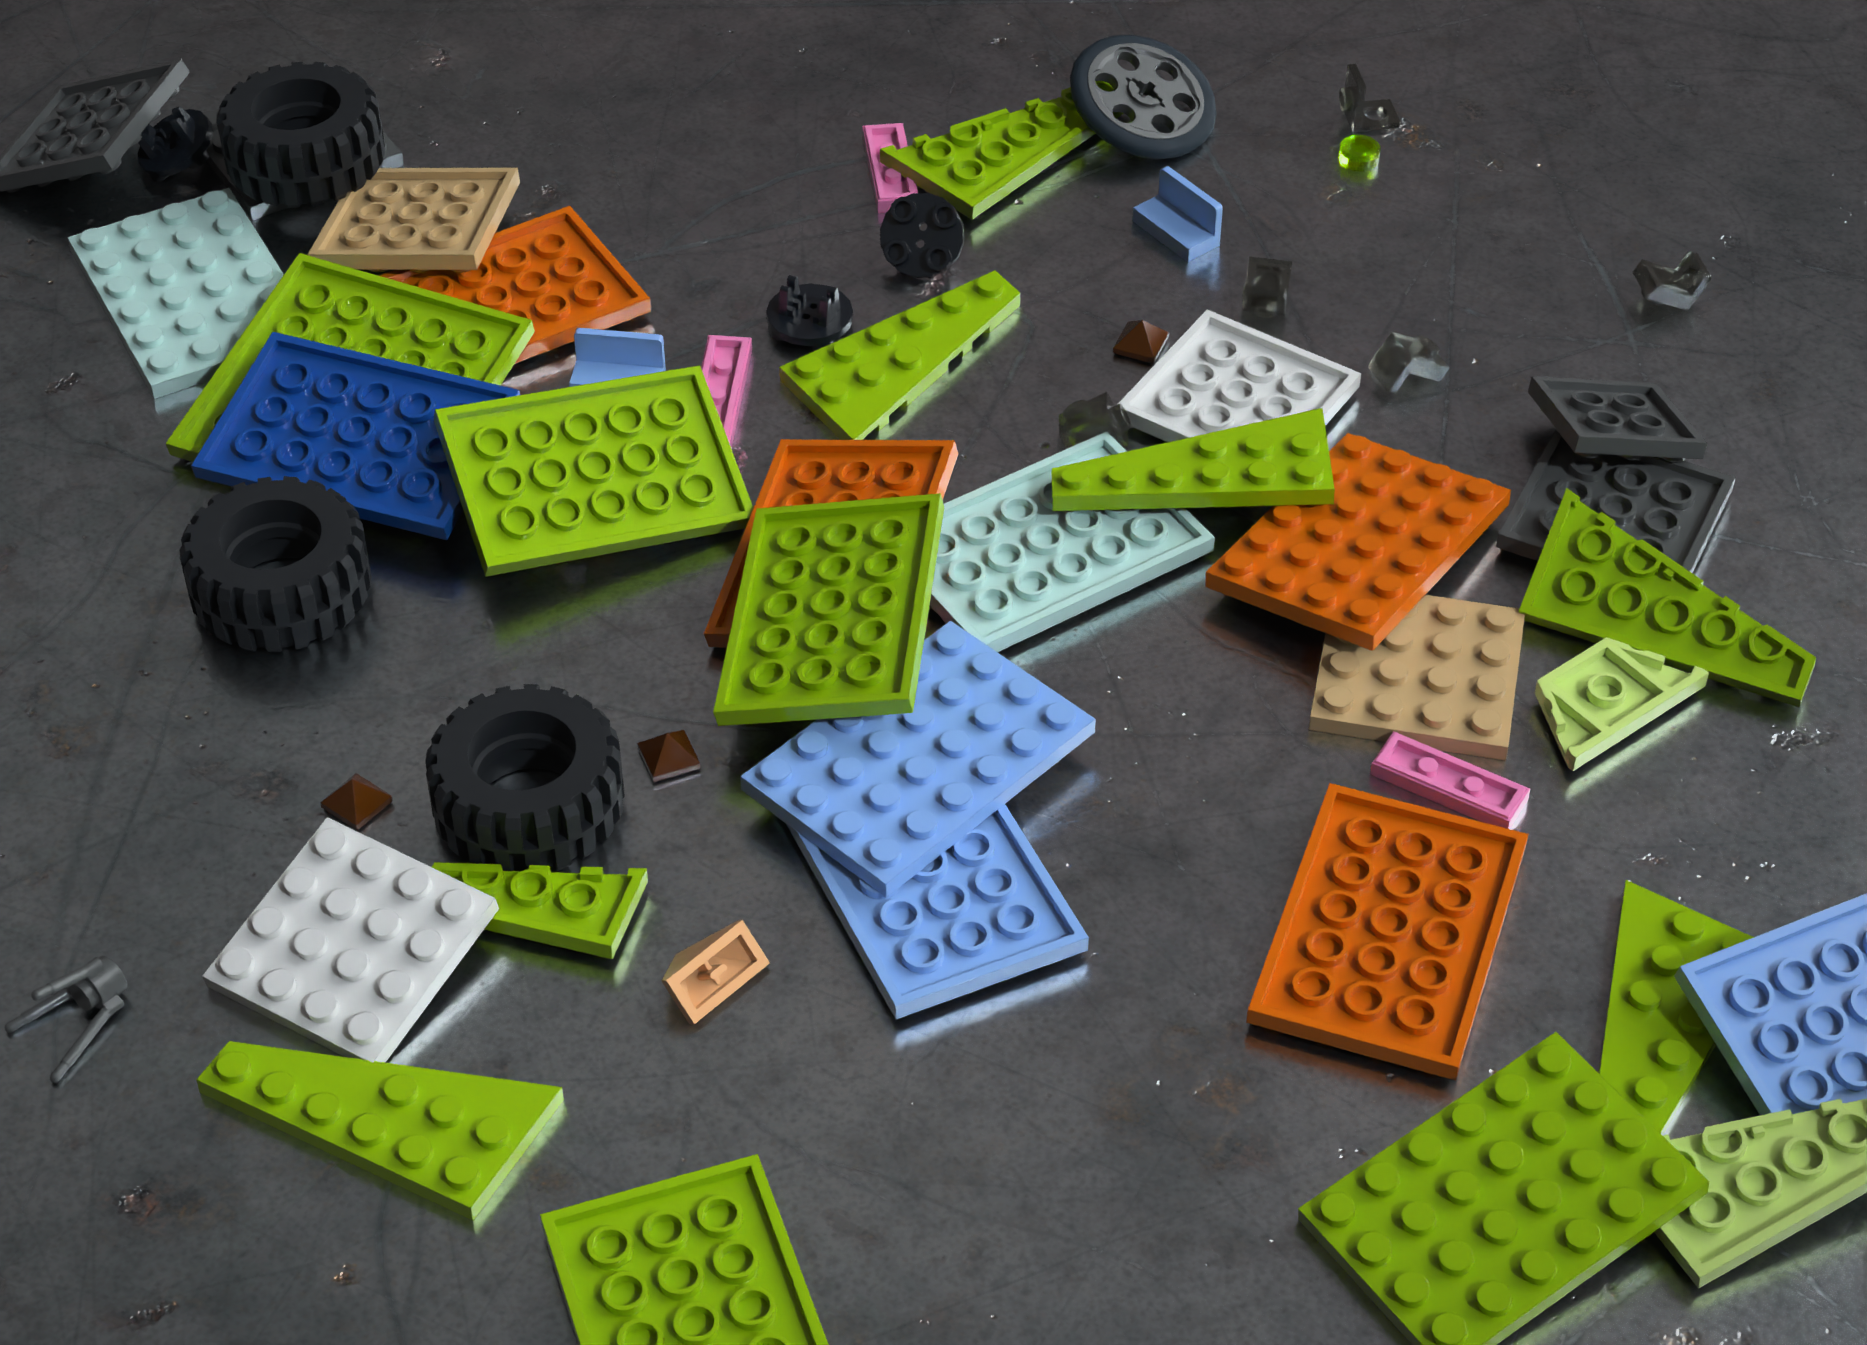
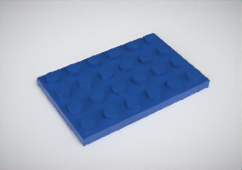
M272 332L191 467L196 478L228 486H234L242 482L250 485L258 483V478L271 477L272 481L283 480L284 476L297 477L303 483H307L310 479L323 484L326 491L332 488L345 497L346 501L355 507L360 519L448 540L463 512V507L434 423L435 409L518 396L520 391Z

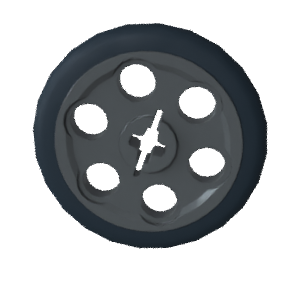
M1113 35L1100 39L1084 49L1073 63L1070 74L1071 96L1077 112L1092 131L1119 150L1152 159L1175 158L1195 150L1207 140L1213 131L1216 120L1215 96L1208 80L1198 66L1183 53L1168 44L1143 36ZM1117 61H1128L1135 67V70H1126ZM1156 70L1168 72L1174 80L1167 81L1160 78ZM1095 81L1109 83L1114 91L1102 90ZM1173 101H1181L1187 104L1191 111L1183 112L1175 107ZM1113 112L1126 114L1130 118L1131 123H1123L1117 120ZM1152 123H1163L1168 127L1170 133L1157 131Z

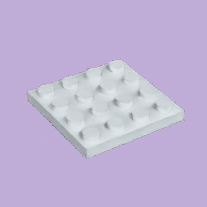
M1207 309L1116 405L1115 419L1166 442L1323 408L1326 426L1360 387L1361 373Z
M327 817L202 977L207 987L343 1057L368 1060L372 1063L374 1061L386 1063L494 917L499 907L494 897Z

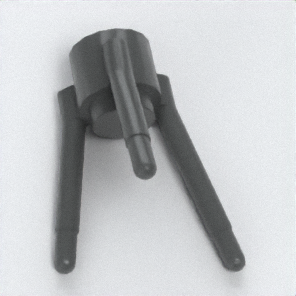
M106 956L95 957L82 968L34 990L31 997L35 1001L49 995L52 996L5 1025V1031L8 1033L14 1032L72 997L84 1010L89 1011L93 1007L100 1009L51 1073V1082L57 1083L68 1069L72 1067L109 1017L124 1007L125 1004L119 995L127 990L126 978L120 968L110 958Z

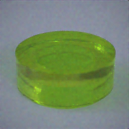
M1351 135L1341 141L1338 160L1343 167L1358 172L1369 171L1379 164L1381 146L1372 137Z

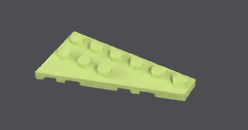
M1841 1099L1820 1103L1819 1109L1792 1114L1789 1109L1705 1127L1703 1133L1671 1140L1669 1135H1664L1710 1182L1706 1195L1654 1231V1233L1699 1289L1867 1193V1099L1842 1103Z

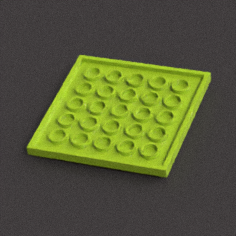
M299 253L165 444L170 455L194 462L272 332L501 386L535 332L533 322L527 318Z

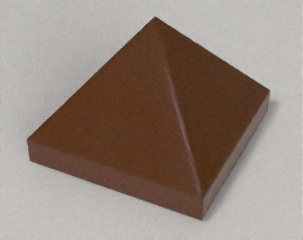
M1144 320L1129 321L1113 347V353L1154 364L1169 338V332Z
M685 730L666 733L637 743L638 750L653 782L701 769L700 762Z
M355 773L321 801L320 804L321 808L358 831L389 805L393 798L392 795Z

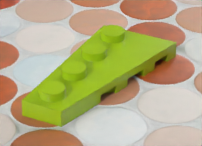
M434 862L432 868L496 899L499 910L484 930L613 959L648 883L647 868H628V874L625 875L603 874V867H581L580 873L551 872L550 866L529 865V869L523 871H503L501 864Z

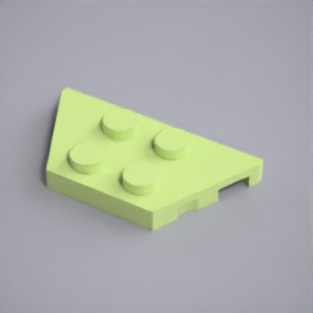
M1606 637L1538 679L1535 695L1568 768L1574 771L1704 688L1709 672L1697 666H1694L1692 673L1664 665L1666 656L1647 650H1636L1630 647L1629 644Z

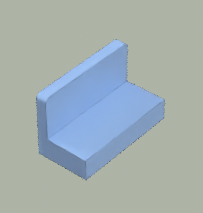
M1166 166L1160 169L1158 195L1133 207L1132 221L1185 261L1190 262L1220 246L1223 207L1219 202L1175 170Z
M577 328L575 331L576 363L569 387L666 371L662 335Z

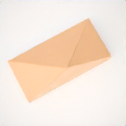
M737 920L677 953L667 969L662 983L689 1025H693L764 969L770 962L744 921Z

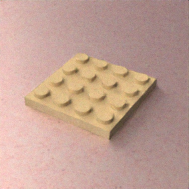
M379 168L371 180L366 179L364 187L356 192L352 190L347 192L346 197L337 202L307 255L354 269H366L371 272L410 270L420 273L428 270H452L453 272L463 273L477 270L520 184L518 168Z
M1425 595L1373 651L1325 633L1309 730L1386 742L1394 731L1440 751L1506 761L1525 614L1518 613V608Z

